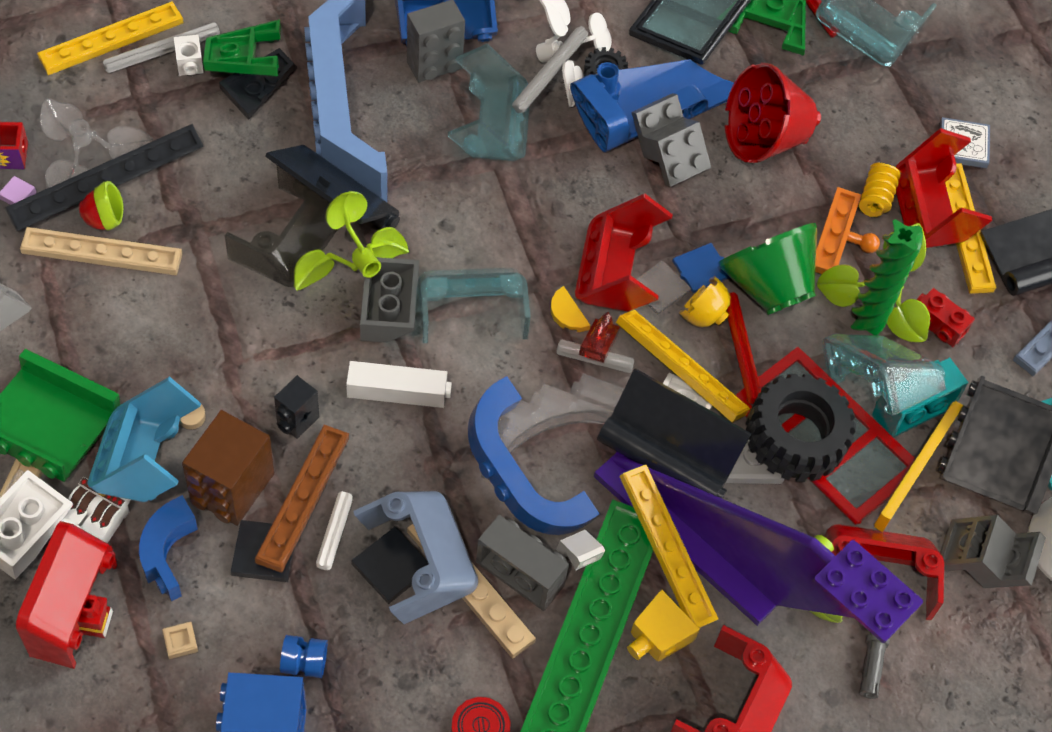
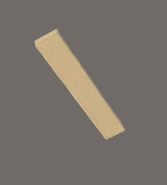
M30 227L26 228L20 247L22 254L169 275H177L182 258V249Z

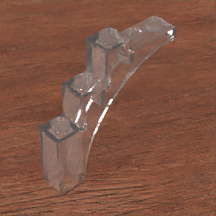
M584 373L580 382L575 381L573 383L570 393L543 384L539 393L534 392L530 404L520 401L515 409L499 417V436L511 454L530 438L552 428L579 423L604 424L612 415L624 388Z

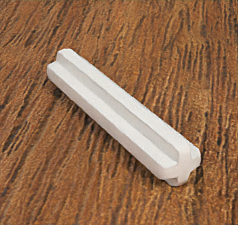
M341 491L337 495L316 561V566L319 569L330 570L353 501V496L350 493Z

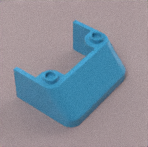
M169 376L118 406L108 420L87 485L99 494L140 502L151 501L159 494L178 485L179 480L156 463L155 458L160 442L171 439L177 434L180 418L199 408L201 403Z

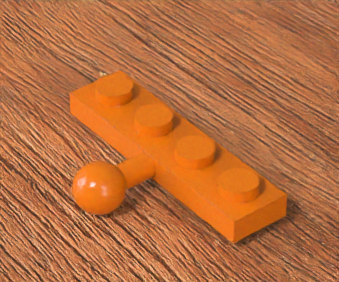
M837 187L816 249L815 272L823 274L829 268L839 265L846 241L860 245V248L866 253H873L878 250L880 240L877 235L873 233L860 235L850 231L861 194Z

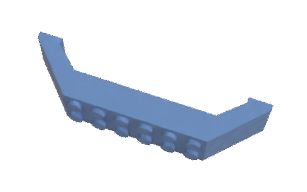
M328 0L308 16L309 27H304L305 42H310L305 43L307 61H312L307 62L316 153L387 202L385 152L376 151L351 133L341 45L359 27L366 26L365 0Z

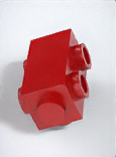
M932 288L927 295L922 293L917 298L929 311V330L937 335L941 341L954 348L968 333L975 318L935 288Z

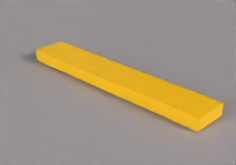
M172 1L37 53V56L47 75H51L183 24V17Z
M962 163L956 164L955 174L945 182L952 211L954 213L961 207L975 211ZM980 230L965 242L956 243L969 294L990 293L996 289Z
M636 310L629 311L618 317L616 323L728 420L733 423L747 415L750 408Z
M957 401L952 402L874 524V528L883 533L958 416L963 406Z
M647 465L621 474L619 477L681 610L699 628L718 620L717 614Z

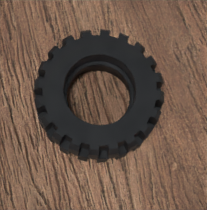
M797 373L787 374L786 378L779 376L773 379L771 383H767L762 388L747 416V427L745 430L752 433L748 439L750 440L748 443L750 451L757 453L756 460L761 465L765 463L768 466V471L773 474L775 472L782 474L781 478L787 480L793 477L796 478L797 482H805L809 477L811 481L820 479L822 475H829L844 458L852 445L853 435L856 432V423L853 421L855 415L853 409L847 407L849 402L846 397H841L838 394L840 390L834 385L832 387L827 385L826 380L820 377L818 380L813 379L812 375L803 374L802 377H798ZM785 413L805 416L817 426L822 440L805 442L792 437L784 430L778 416Z

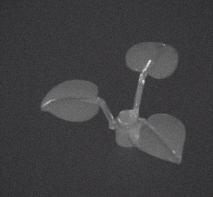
M45 98L41 108L40 119L44 134L54 141H62L69 135L74 147L73 164L69 160L61 159L53 162L48 167L45 176L48 188L88 170V168L78 165L79 148L89 145L93 138L105 148H110L109 155L111 159L153 141V138L142 130L120 126L109 131L107 135L109 143H107L97 135L96 131L90 130L88 122L83 120L81 111L74 105Z

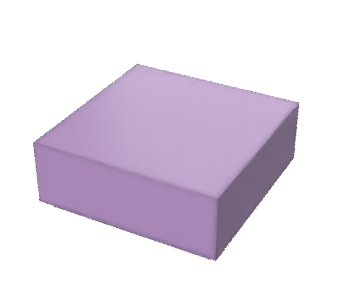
M14 176L0 191V199L12 205L36 194V189L34 186Z

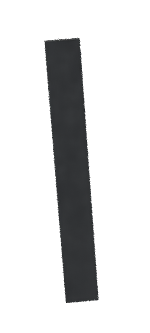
M190 124L5 207V210L16 232L79 204L87 194L105 181H110L117 187L204 146L193 124Z

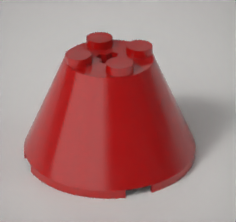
M762 62L758 65L748 66L738 76L731 88L725 111H729L728 125H725L728 145L738 159L749 163H758L800 144H806L812 136L815 127L821 121V113L817 111L814 100L776 66Z

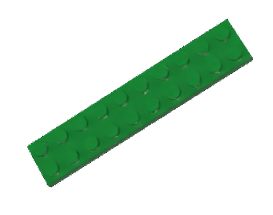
M612 499L596 539L604 547L605 552L600 560L585 567L520 732L586 731L654 551L634 507Z

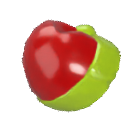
M105 181L87 194L83 201L79 203L78 210L80 217L87 225L98 230L109 231L121 223L124 206L117 187L112 182Z

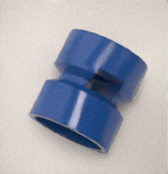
M286 635L281 652L280 673L297 675L300 671H303L305 676L322 678L327 657L328 640L311 638L308 642H305L303 637Z

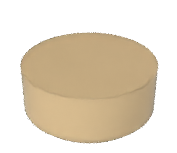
M202 404L196 410L180 418L179 423L182 427L197 429L203 425L206 414Z

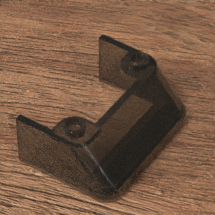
M277 166L278 188L305 201L280 236L269 231H263L258 233L251 242H248L227 232L225 234L227 257L229 260L287 287H294V269L298 260L310 251L317 249L323 251L338 229H332L326 222V211L330 202Z

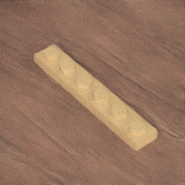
M412 524L407 528V533L424 552L415 527ZM473 564L478 576V585L473 593L462 599L513 659L535 643L536 638Z

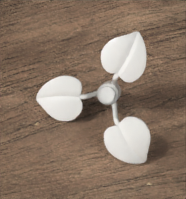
M539 0L545 9L547 20L555 34L552 38L546 39L544 43H540L536 47L537 57L542 63L548 62L563 44L562 41L557 39L568 32L567 25L570 23V13L564 0ZM593 13L590 15L588 22L592 35L588 36L583 43L593 40L595 49L598 48L601 51L602 47H606V51H609L612 41L606 21L600 13ZM567 60V62L563 63L562 72L569 107H573L575 102L570 90V84L583 78L584 75L579 66H574L572 60Z

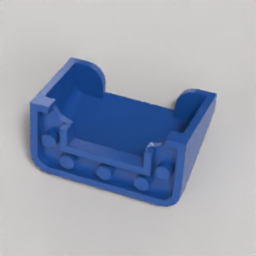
M395 0L401 43L406 44L407 47V13L449 0ZM454 0L465 19L464 40L478 39V42H488L492 40L493 36L497 35L498 29L494 0Z

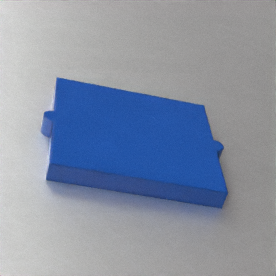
M712 243L677 256L672 260L681 274L680 278L685 280L692 293L697 292L703 285L707 288L711 284L709 279L713 276H716L721 282L731 278L720 268L718 262L724 259V257H720Z

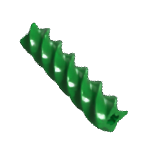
M895 219L892 221L894 233L882 236V239L887 243V248L876 250V255L880 257L881 263L870 265L869 268L874 272L875 277L864 279L863 283L869 290L867 293H859L857 295L863 304L860 307L854 306L851 309L857 317L851 325L853 330H867L874 336H877L884 329L908 274L914 265L915 259L920 252L923 241L921 226H906Z

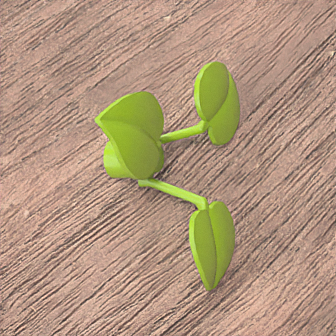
M349 191L342 193L328 206L326 222L332 229L346 226L358 247L352 253L353 263L333 253L325 255L319 249L304 254L296 263L294 287L298 291L325 277L334 267L333 259L351 267L353 271L359 269L364 277H373L381 269V263L376 257L394 258L398 255L409 253L407 243L398 230L386 227L375 232L371 238V243L366 245L367 248L363 247L350 223L359 220L367 210V200L359 192Z
M916 223V224L911 225V226H921V225H920L919 223ZM924 232L922 246L911 271L918 269L925 260L926 240ZM885 241L883 244V250L887 248V243ZM849 265L831 267L817 281V286L824 296L834 305L847 307L858 300L857 295L860 293L858 287L865 285L863 282H858L859 273L857 269ZM901 289L896 301L897 307L893 308L887 325L901 339L910 342H924L928 338L930 326L929 311L921 301L916 299H907L901 303Z

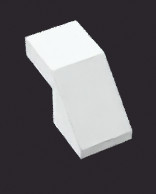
M586 530L561 540L556 548L557 552L563 557H569L575 571L600 560L605 552L604 547Z

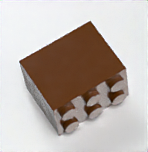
M220 410L182 462L190 502L200 510L207 509L211 511L221 522L226 524L231 522L238 526L274 475L270 435Z

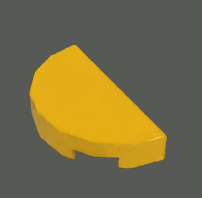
M563 286L558 289L551 300L550 312L553 320L563 329L566 327L570 330H577L576 332L590 330L589 322Z

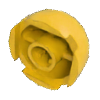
M716 276L709 279L711 284L707 288L703 285L686 302L684 307L688 308V310H680L679 312L684 319L694 326L703 328L709 327L713 323L720 325L729 315L726 310L730 305V295L728 289Z

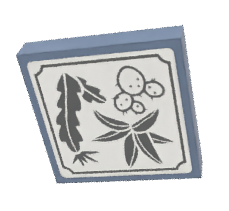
M942 117L940 128L971 138V142L954 155L956 164L962 163V165L987 168L990 156V125Z

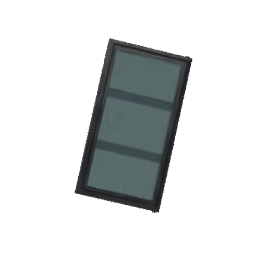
M652 0L629 29V35L703 65L751 0Z

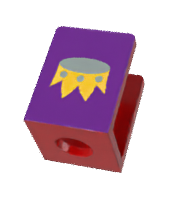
M0 122V145H15L0 146V169H25L28 140L23 122Z

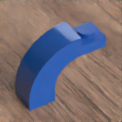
M183 495L166 503L151 516L142 531L139 543L140 561L147 582L155 581L160 593H167L171 601L182 595L179 584L166 562L167 554L177 540L198 530L196 518Z

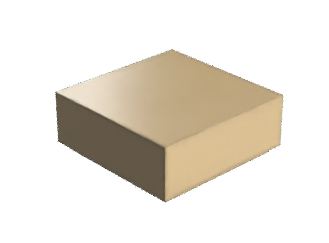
M192 622L162 629L169 659L198 652Z

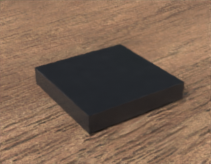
M241 520L231 567V576L288 582L294 550L282 573L256 564L255 557L272 523Z
M393 527L351 560L353 567L388 604L412 586V578L417 570L429 565L422 554L396 527Z

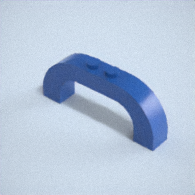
M506 376L485 391L473 408L469 418L468 440L471 451L479 464L480 472L485 478L490 480L498 499L504 502L511 513L527 527L550 535H564L575 532L591 523L599 515V512L585 491L564 502H553L541 497L534 490L499 436V417L515 409L522 400V397Z

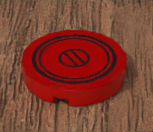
M475 697L466 700L457 708L452 717L451 732H510L511 722L507 711L499 702L487 697Z

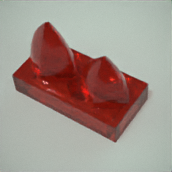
M609 312L603 314L600 319L595 318L580 346L579 355L602 363L605 362L620 330V326L613 324Z

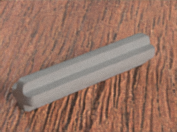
M563 339L559 341L557 346L558 355L631 373L633 370L634 358Z

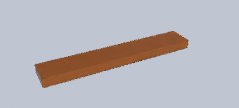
M323 425L255 557L256 564L281 573L283 572L349 440V433Z

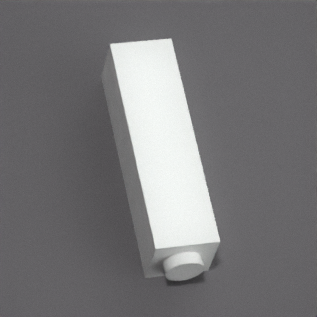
M350 361L346 384L347 398L444 408L445 398H450L452 382H447V371Z

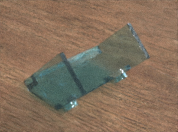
M823 0L816 11V17L822 24L883 66H891L924 27L937 5L933 3L922 17L911 10H904L896 17L873 0Z
M488 43L457 56L456 62L471 74L469 88L472 94L481 100L479 120L449 131L448 137L474 158L516 161L523 158L526 154L529 107L525 112L517 113L512 108V103L528 85L527 80Z
M515 268L431 270L424 272L419 278L422 343H428L429 319L427 301H438L447 297L498 295L519 299L522 339H528L531 316L525 277Z

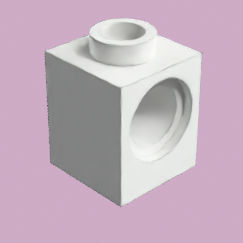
M199 35L174 37L179 76L204 73Z

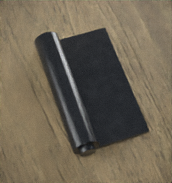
M306 145L267 152L265 155L270 161L330 203L337 196L345 192L355 191L361 193L367 200V210L357 220L358 223L363 224L370 221L380 229L386 227L395 228L400 221L398 209Z
M1052 209L980 232L995 267L1011 295L1016 296L1052 284Z
M635 368L612 415L601 428L597 441L634 462L647 465V467L723 499L727 492V489L723 487L752 433Z

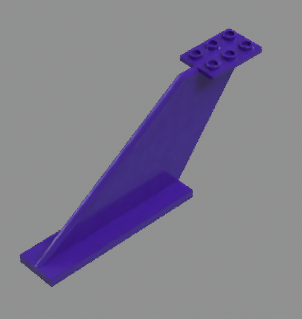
M617 452L595 471L594 478L622 503L633 507L619 476L643 465ZM648 467L695 570L756 626L777 606L855 618L878 640L885 643L923 603V600L855 540H851L835 556L814 537Z

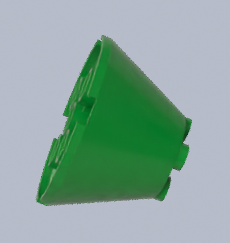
M810 223L765 240V243L757 247L750 246L718 262L720 268L767 312V315L773 314L816 296L814 290L816 223Z

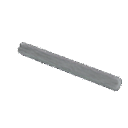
M212 22L103 60L104 69L107 73H112L175 51L174 37L199 35V42L205 41L207 37L219 35V27L216 22Z
M577 27L515 99L512 103V108L517 113L525 112L562 68L563 63L567 62L588 37V31L585 30V27Z

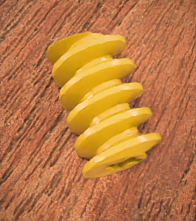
M880 162L870 166L864 191L859 202V208L865 215L878 217L891 210L901 174L894 166Z

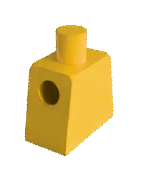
M661 590L633 623L631 634L636 640L628 645L627 649L636 660H639L648 652L656 661H661L695 641L700 628Z

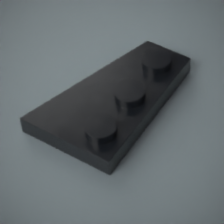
M280 48L264 56H278V76L234 73L219 82L222 92L248 120L294 70V62Z

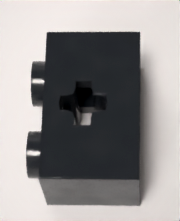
M298 375L274 396L276 424L287 435L290 433L298 439L319 418L318 391Z

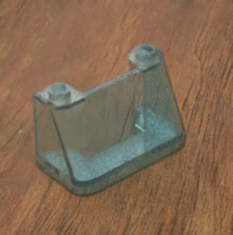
M834 333L822 341L828 375L837 384L845 381V376L851 372L871 382L874 395L877 397L883 396L887 403L884 406V411L892 416L946 390L945 372L941 365L885 336Z

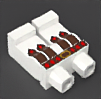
M83 477L78 483L79 486L72 491L68 498L73 503V506L62 521L74 524L108 543L120 526L123 518L125 519L130 513L127 505L131 500L99 494L87 485L88 479Z

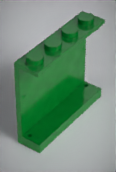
M24 349L19 355L21 370L0 394V454H8L16 458L24 466L35 467L41 470L45 476L51 479L55 477L65 482L105 431L111 414L120 406V397L118 393Z

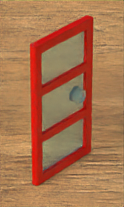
M796 347L758 377L761 390L767 383H771L773 379L779 376L786 378L787 374L797 373L798 377H802L803 374L812 375V378L817 380L820 377L826 380V384L830 387L834 385L839 389L838 394L841 397H846L849 402L847 407L852 408L855 415L853 421L856 423V432L853 435L852 445L832 473L827 476L822 475L820 479L811 482L857 526L894 494L916 459L799 347ZM743 388L735 396L751 410L753 404L748 402L745 388ZM785 413L778 416L782 427L792 437L805 442L822 440L817 426L805 416L795 413Z

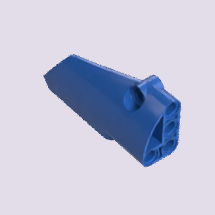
M690 59L621 70L615 64L605 62L598 66L597 74H590L572 82L570 90L589 134L603 152H607L638 137L632 111L674 93L678 94L683 117L691 119L727 102L734 82L710 73Z

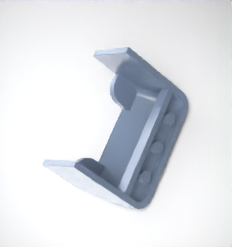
M437 491L394 492L353 511L355 517L368 530L389 520L400 521L411 517L429 565L420 568L413 575L412 586L416 595L389 607L391 613L403 624L473 593L477 588L478 576L449 504L441 493Z

